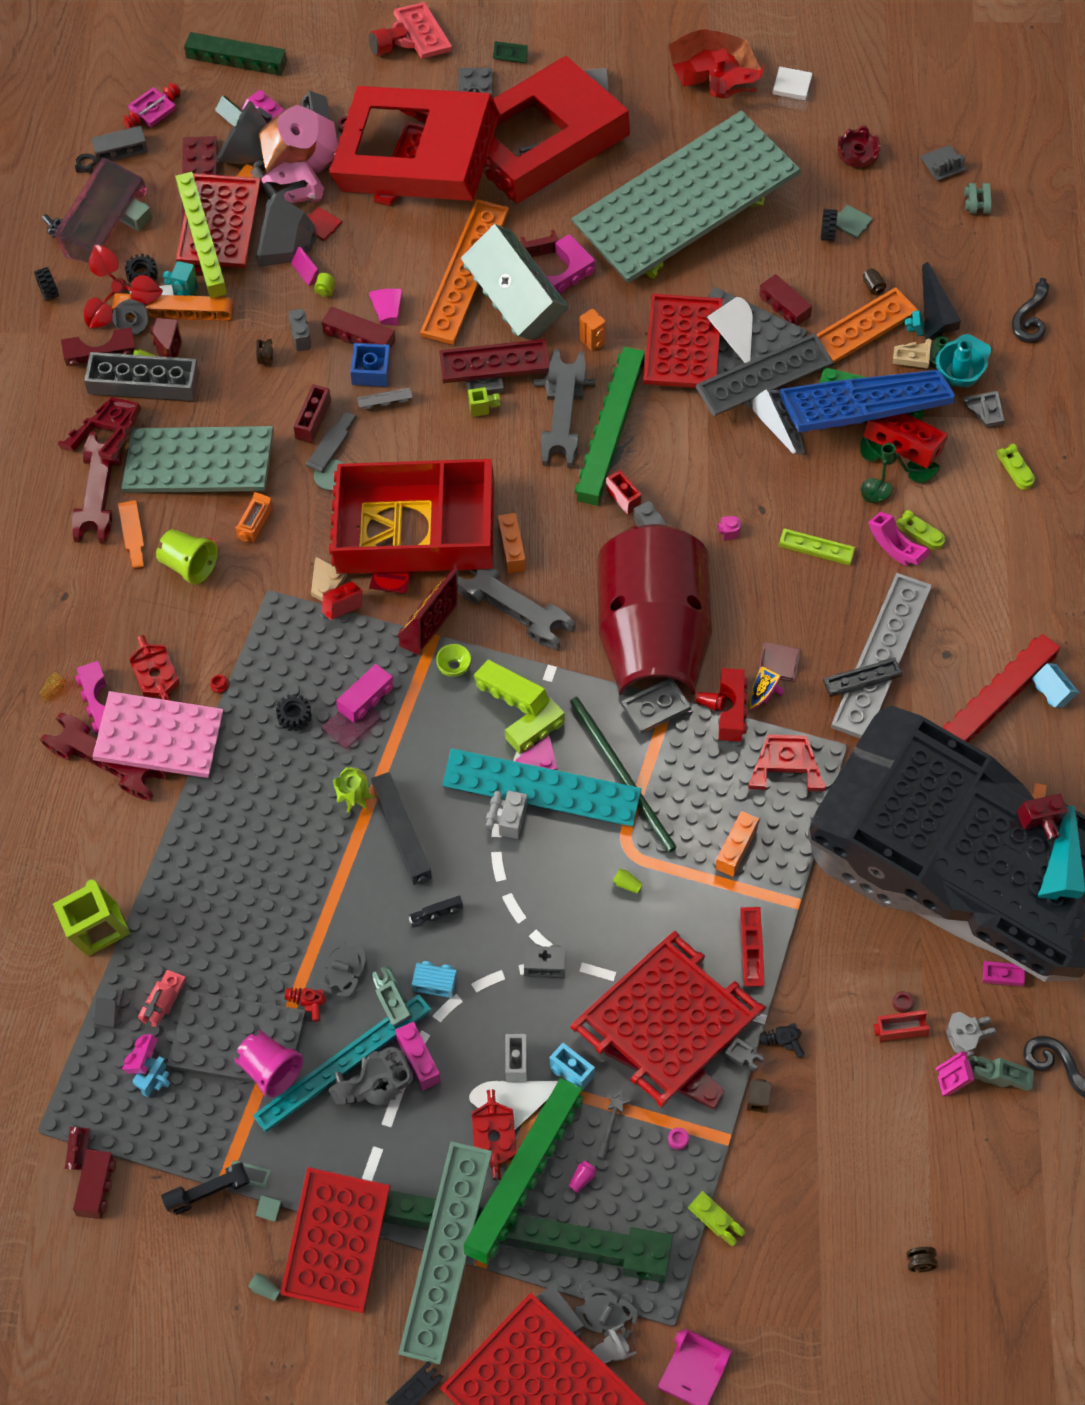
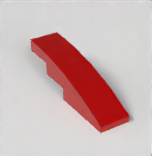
M740 907L744 987L764 986L761 907Z

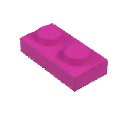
M984 961L982 983L1024 986V969L1012 963Z

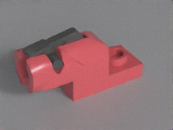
M167 970L161 982L157 981L144 1007L138 1015L140 1021L147 1024L148 1020L152 1022L151 1026L156 1027L164 1014H169L186 982V977Z

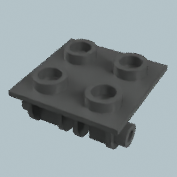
M951 145L920 156L936 181L967 170L963 164L965 161L964 155H957Z

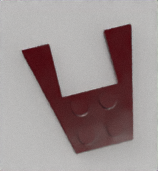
M111 397L95 411L96 414L92 418H86L82 422L84 425L78 430L73 429L68 433L69 437L63 442L60 440L58 445L61 449L74 451L94 427L115 431L98 452L100 458L115 461L141 410V406L137 402Z

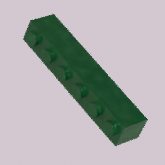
M194 32L189 33L184 46L186 58L276 75H282L287 62L286 49Z

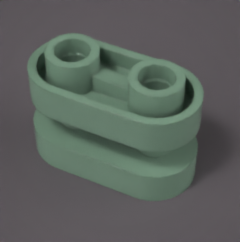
M968 183V187L964 188V197L968 199L965 201V210H968L969 214H976L977 209H982L983 214H990V183H982L981 188H976V183ZM977 195H981L982 202H977Z

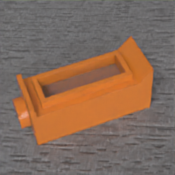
M254 492L248 508L239 524L235 527L237 538L244 542H255L273 510L271 497Z

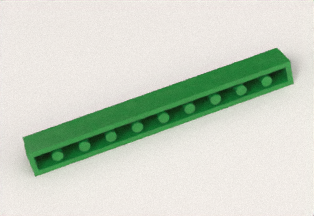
M624 347L622 353L618 354V366L614 367L612 378L614 379L613 382H609L608 396L605 395L603 401L604 409L599 412L598 420L600 422L599 425H595L594 439L590 440V453L585 455L584 464L586 465L585 468H581L579 475L581 480L575 486L574 493L577 494L578 502L599 505L606 484V478L608 477L642 371L645 351Z
M559 1079L464 1242L465 1255L486 1265L491 1258H495L500 1241H504L507 1237L509 1225L515 1223L518 1217L517 1211L520 1206L524 1207L526 1204L527 1194L529 1190L535 1188L538 1180L537 1176L539 1173L542 1174L544 1172L548 1157L554 1155L557 1141L563 1139L566 1132L565 1127L567 1124L570 1125L572 1123L576 1108L582 1106L584 1101L582 1087L564 1079Z

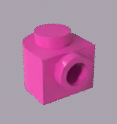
M735 516L721 517V522L718 523L719 534L723 535V540H733L739 537L741 521Z

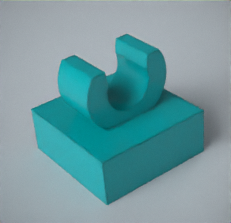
M919 310L913 311V318L905 319L907 331H916L917 336L925 335L924 320Z

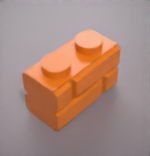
M590 309L580 316V340L591 351L603 347L606 342L605 320L598 316L594 309Z

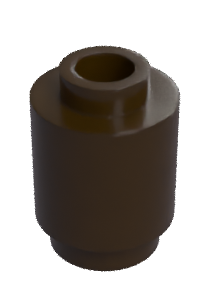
M871 268L863 273V282L872 295L882 294L886 288V283L879 272Z

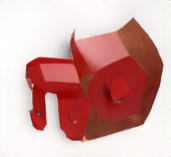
M702 29L686 34L669 44L672 65L683 87L709 82L710 95L716 98L727 99L733 94L746 91V88L729 89L733 85L755 82L761 77L764 64L760 68L748 42L730 34ZM756 88L747 90L748 92H757Z

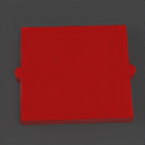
M320 207L311 215H308L309 219L316 226L317 237L323 241L332 233H335V230L342 224L340 219Z

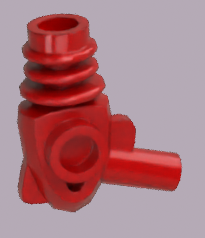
M293 987L286 989L285 1000L292 1001L293 1003L296 1001L297 1005L300 1003L301 1006L305 1007L306 1012H312L313 1022L321 1021L319 1006L326 1002L324 990L304 988L302 991L301 987L299 989H294Z

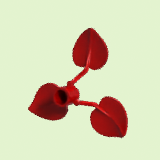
M95 245L89 258V268L96 276L104 277L108 274L113 279L111 282L112 292L103 302L98 297H93L87 301L83 312L84 321L88 328L107 325L113 318V310L106 302L115 293H121L125 289L132 291L131 299L143 302L145 305L157 300L163 293V290L152 278L146 275L134 278L131 283L132 288H130L124 279L116 278V276L111 274V272H115L119 268L117 256L108 248Z

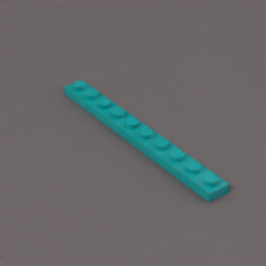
M419 994L406 1003L412 1015L411 1018L395 1027L392 1025L389 1017H386L253 1114V1118L264 1132L267 1133L336 1082V1072L339 1071L342 1076H345L362 1063V1057L367 1058L372 1052L379 1051L396 1038V1029L411 1022L417 1023L431 1012V1008Z

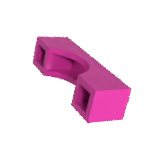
M98 661L77 667L78 675L75 676L78 687L83 686L84 691H81L84 702L88 701L89 706L86 709L89 718H94L95 722L91 724L95 734L99 733L105 706L97 701V696L106 686Z

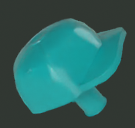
M961 335L955 341L948 342L937 354V370L942 373L949 386L960 388L972 387L986 371L991 347L972 335Z

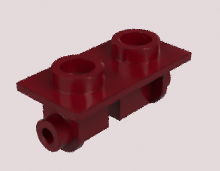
M70 1127L65 1169L82 1170L86 1149H88L90 1128Z

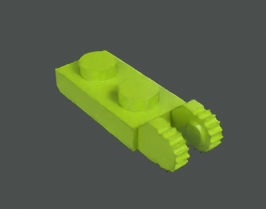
M703 1191L688 1206V1209L708 1228L731 1246H734L737 1240L729 1232L725 1231L727 1227L738 1236L742 1237L745 1234L744 1229L734 1222V1219Z

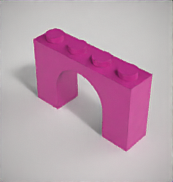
M570 234L555 242L556 254L564 261L568 269L557 276L546 275L559 294L563 293L570 286L576 285L580 280L590 276L595 271V260Z

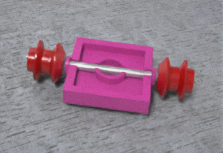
M170 82L169 88L163 87V94L153 87L128 105L130 116H123L125 127L130 129L135 127V124L140 126L142 120L151 128L174 112L176 105L172 102L175 100L174 96L180 97L181 90L179 86Z

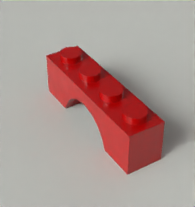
M721 669L720 693L732 702L733 707L728 711L720 713L718 740L742 742V735L747 732V723L744 722V719H747V707H744V704H747L748 692H744V689H747L748 677H744L745 669Z

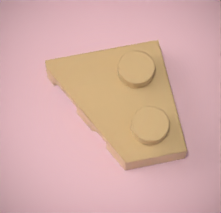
M316 557L311 595L322 601L323 593L340 587L347 578V574H336L335 566L332 567L331 564Z

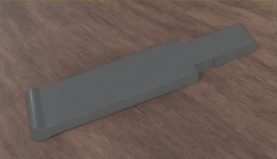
M345 412L341 420L338 421V424L336 426L332 425L307 461L306 467L321 473L324 472L349 435L347 430L356 419V415Z

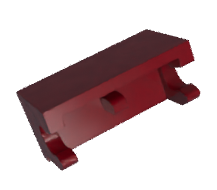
M551 230V235L548 237L526 241L525 237H521L520 242L531 257L556 252L555 242L559 240L555 230Z

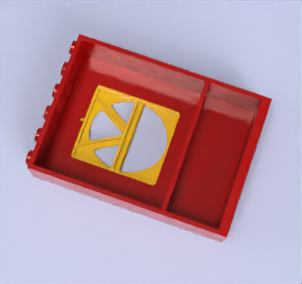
M492 459L337 464V471H334L336 486H333V497H335V500H332V511H334V514H331L333 529H330V540L333 541L332 544H329V554L332 555L331 564L332 567L335 566L336 574L452 570L454 567L458 570L493 569L495 482ZM403 507L422 513L428 520V534L418 545L401 546ZM395 508L394 521L378 515V513L386 509ZM371 520L391 527L376 536L368 538L367 527ZM393 536V546H376L377 543Z

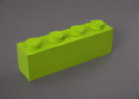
M487 660L474 674L476 686L481 691H487L493 697L504 700L508 705L518 707L523 713L536 716L549 702L545 688L490 660Z

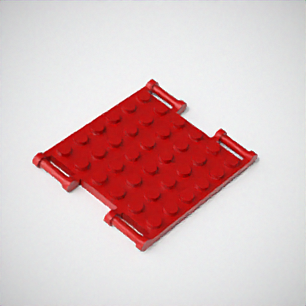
M677 931L669 934L570 1026V1029L578 1032L590 1042L600 1055L612 1044L636 1065L639 1070L631 1077L630 1081L634 1085L638 1084L657 1101L656 1104L661 1108L766 1009L765 1005L758 1003L742 990L740 984L736 981H733L725 989L697 966L705 959V955L702 952L698 953L686 943ZM675 943L676 945H678L683 951H685L689 956H691L692 959L690 960L672 944ZM732 994H736L740 999H742L746 1004H748L753 1010L751 1011L750 1009H748L744 1004H742V1003H741L738 999H736ZM585 1022L589 1024L605 1039L601 1042L583 1024ZM647 1075L657 1085H659L665 1091V1093L662 1095L645 1079H643V1077Z

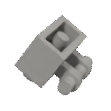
M495 791L494 797L490 801V812L486 815L487 823L485 827L493 829L494 824H498L500 836L519 839L527 809V794L508 791L504 801L501 799L502 792ZM498 808L503 809L501 816L497 815Z

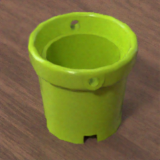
M170 529L159 541L163 545L161 549L157 547L156 550L158 562L181 574L187 582L192 585L201 584L212 573L218 557V547L213 540L205 537L198 538Z

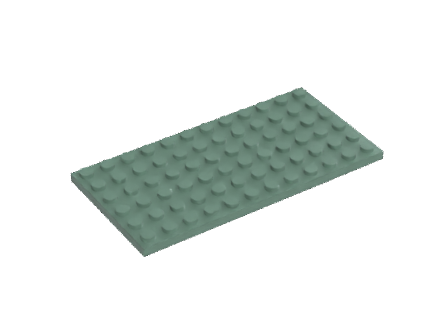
M741 110L571 219L581 233L629 284L790 181L801 172L800 168Z

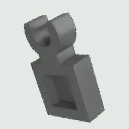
M737 1037L725 1052L727 1058L740 1066H743L746 1062L752 1071H757L758 1066L753 1064V1061L757 1060L762 1063L764 1060L760 1054H752L753 1047Z

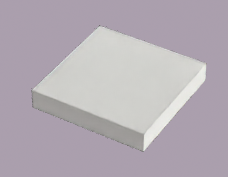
M779 66L773 94L806 101L812 73Z

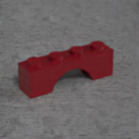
M131 327L114 330L111 339L99 347L88 346L79 337L61 339L66 366H78L80 363H88L90 352L133 355L134 350H136Z

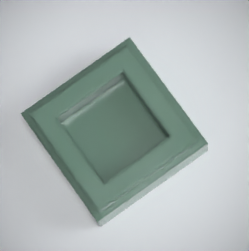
M261 1195L255 1216L276 1222L283 1200Z

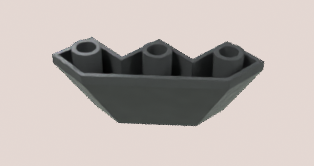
M275 193L266 204L261 238L256 252L259 266L292 262L298 247H301L307 253L312 249L317 239L316 226L306 213Z

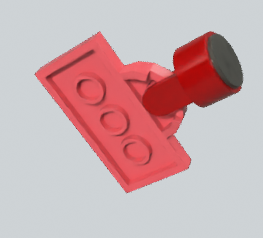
M425 2L394 9V15L398 21L393 23V27L391 29L381 28L373 30L368 37L371 51L376 56L391 53L392 49L397 46L415 48L421 59L452 51L450 42Z

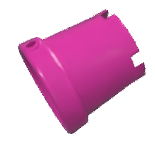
M258 1030L259 1035L250 1034L239 1046L237 1053L240 1054L239 1060L235 1057V1062L258 1084L260 1091L266 1097L274 1098L285 1092L293 1084L303 1067L304 1059L298 1051L286 1048L263 1031Z

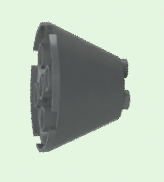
M248 101L239 116L235 127L233 126L217 156V162L253 166L258 160L262 159L264 161L259 132L268 123L252 101Z

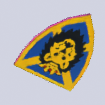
M761 667L751 689L749 710L755 709L763 702L767 704L773 692L780 696L784 693V689L777 686L781 678L780 675Z

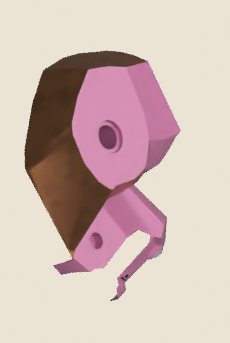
M294 105L274 117L259 132L266 174L261 180L263 184L269 181L287 184L304 179L308 182V185L286 192L284 199L291 204L308 200L315 203L322 199L324 187L315 173L324 171L333 162L334 153L338 148L333 121L300 105Z

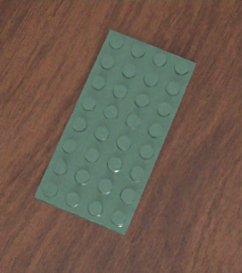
M273 426L132 428L121 489L123 493L266 491L274 428Z

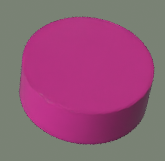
M674 1128L669 1132L668 1143L671 1148L682 1150L689 1143V1135L682 1128Z

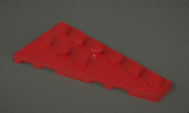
M407 121L391 157L415 158L425 125ZM375 194L374 202L391 206L399 196Z

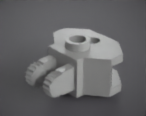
M961 1012L952 1014L946 1034L953 1051L957 1054L959 1052H967L966 1058L973 1056L976 1045L981 1043L982 1039L996 1034L995 1028L982 1031L980 1027L991 1023L990 1017L986 1016L976 1019L975 1017L970 1018Z

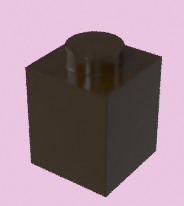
M764 1079L751 1080L747 1111L768 1112L771 1090L770 1082Z

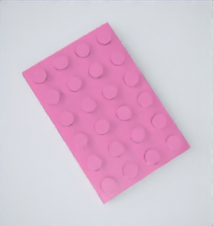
M109 691L93 753V760L209 778L223 709Z

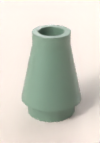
M258 1272L248 1288L252 1289L251 1292L273 1301L277 1299L281 1292L264 1274L261 1275Z

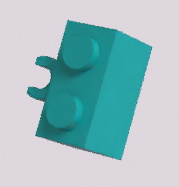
M177 261L172 273L165 271L162 276L165 278L164 284L172 285L174 295H195L198 283L194 265Z

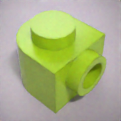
M320 273L314 286L315 293L320 294L322 297L332 296L336 286L334 277L328 273Z

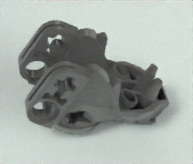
M389 1047L380 1052L374 1051L367 1058H361L362 1070L360 1077L357 1075L345 1081L341 1072H336L337 1084L328 1090L336 1105L356 1103V1099L358 1102L367 1100L369 1103L378 1106L389 1104V1099L396 1100V1095L402 1093L401 1089L413 1082L414 1074L404 1054L394 1047ZM392 1053H394L395 1055H397V1056L395 1057V1060H396L397 1064L400 1063V1066H396V1064H395L394 1062H392L391 1060H389V1059L392 1058V1056H391ZM402 1071L407 1072V1078L404 1081H400L398 1078ZM383 1081L386 1082V1083H389V1084L386 1086V1088H387L386 1091L383 1090V1089H380V1087L383 1086V1085H382V1082H383Z

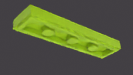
M785 528L779 541V547L846 565H851L856 548Z

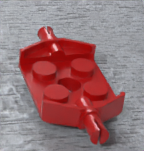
M141 635L142 640L138 636L137 640L140 648L129 660L143 696L158 697L162 700L171 701L169 694L180 682L165 645L147 644L144 635ZM154 671L160 672V675L157 677L150 676Z
M491 1089L492 1097L490 1090H487L488 1102L471 1114L474 1147L493 1151L489 1166L492 1169V1180L496 1181V1172L498 1180H501L500 1168H502V1165L513 1160L516 1155L513 1109L497 1103L496 1091ZM496 1132L500 1135V1139L495 1142L490 1141L489 1135Z

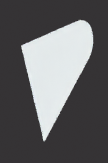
M736 297L707 318L744 363L750 361L753 315L748 303L743 298Z
M558 1081L485 1082L471 1091L469 1099L477 1108H480L488 1102L487 1090H490L492 1097L491 1089H494L496 1091V1102L513 1109L514 1127L517 1129L549 1098Z

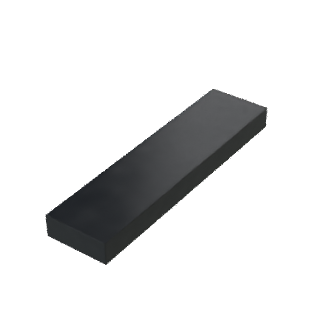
M896 658L823 678V683L829 697L902 677V672Z

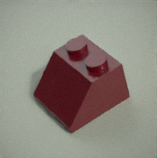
M156 318L155 324H152L151 335L154 337L153 345L156 346L158 355L160 357L178 358L182 344L178 320Z

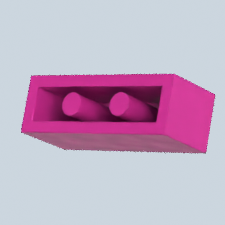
M375 664L336 700L337 710L353 723L358 719H362L372 706H376L385 694L387 695L393 689V676Z
M411 1022L396 1029V1040L421 1090L424 1091L441 1083L440 1073L415 1023Z

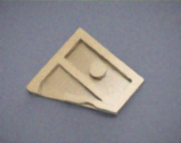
M927 339L925 343L918 345L916 342H912L907 345L895 346L892 364L928 368L931 339Z

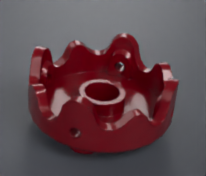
M863 125L857 130L848 129L843 136L839 135L837 152L839 158L845 164L857 168L867 167L878 159L881 144L878 135H871L868 127Z

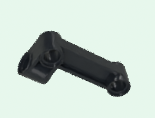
M243 1162L227 1167L225 1169L226 1174L187 1191L180 1186L162 1194L161 1197L166 1210L174 1215L182 1214L192 1208L191 1204L229 1187L235 1190L248 1185L250 1180Z

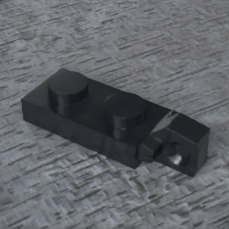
M459 895L423 907L422 910L408 915L411 927H420L428 920H439L441 916L446 914H457L463 909V902Z

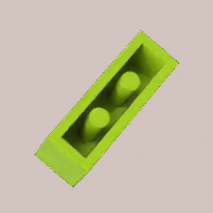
M549 698V702L536 716L527 713L505 729V739L519 754H522L524 751L531 749L539 740L542 741L548 737L550 732L561 728L565 722V713Z

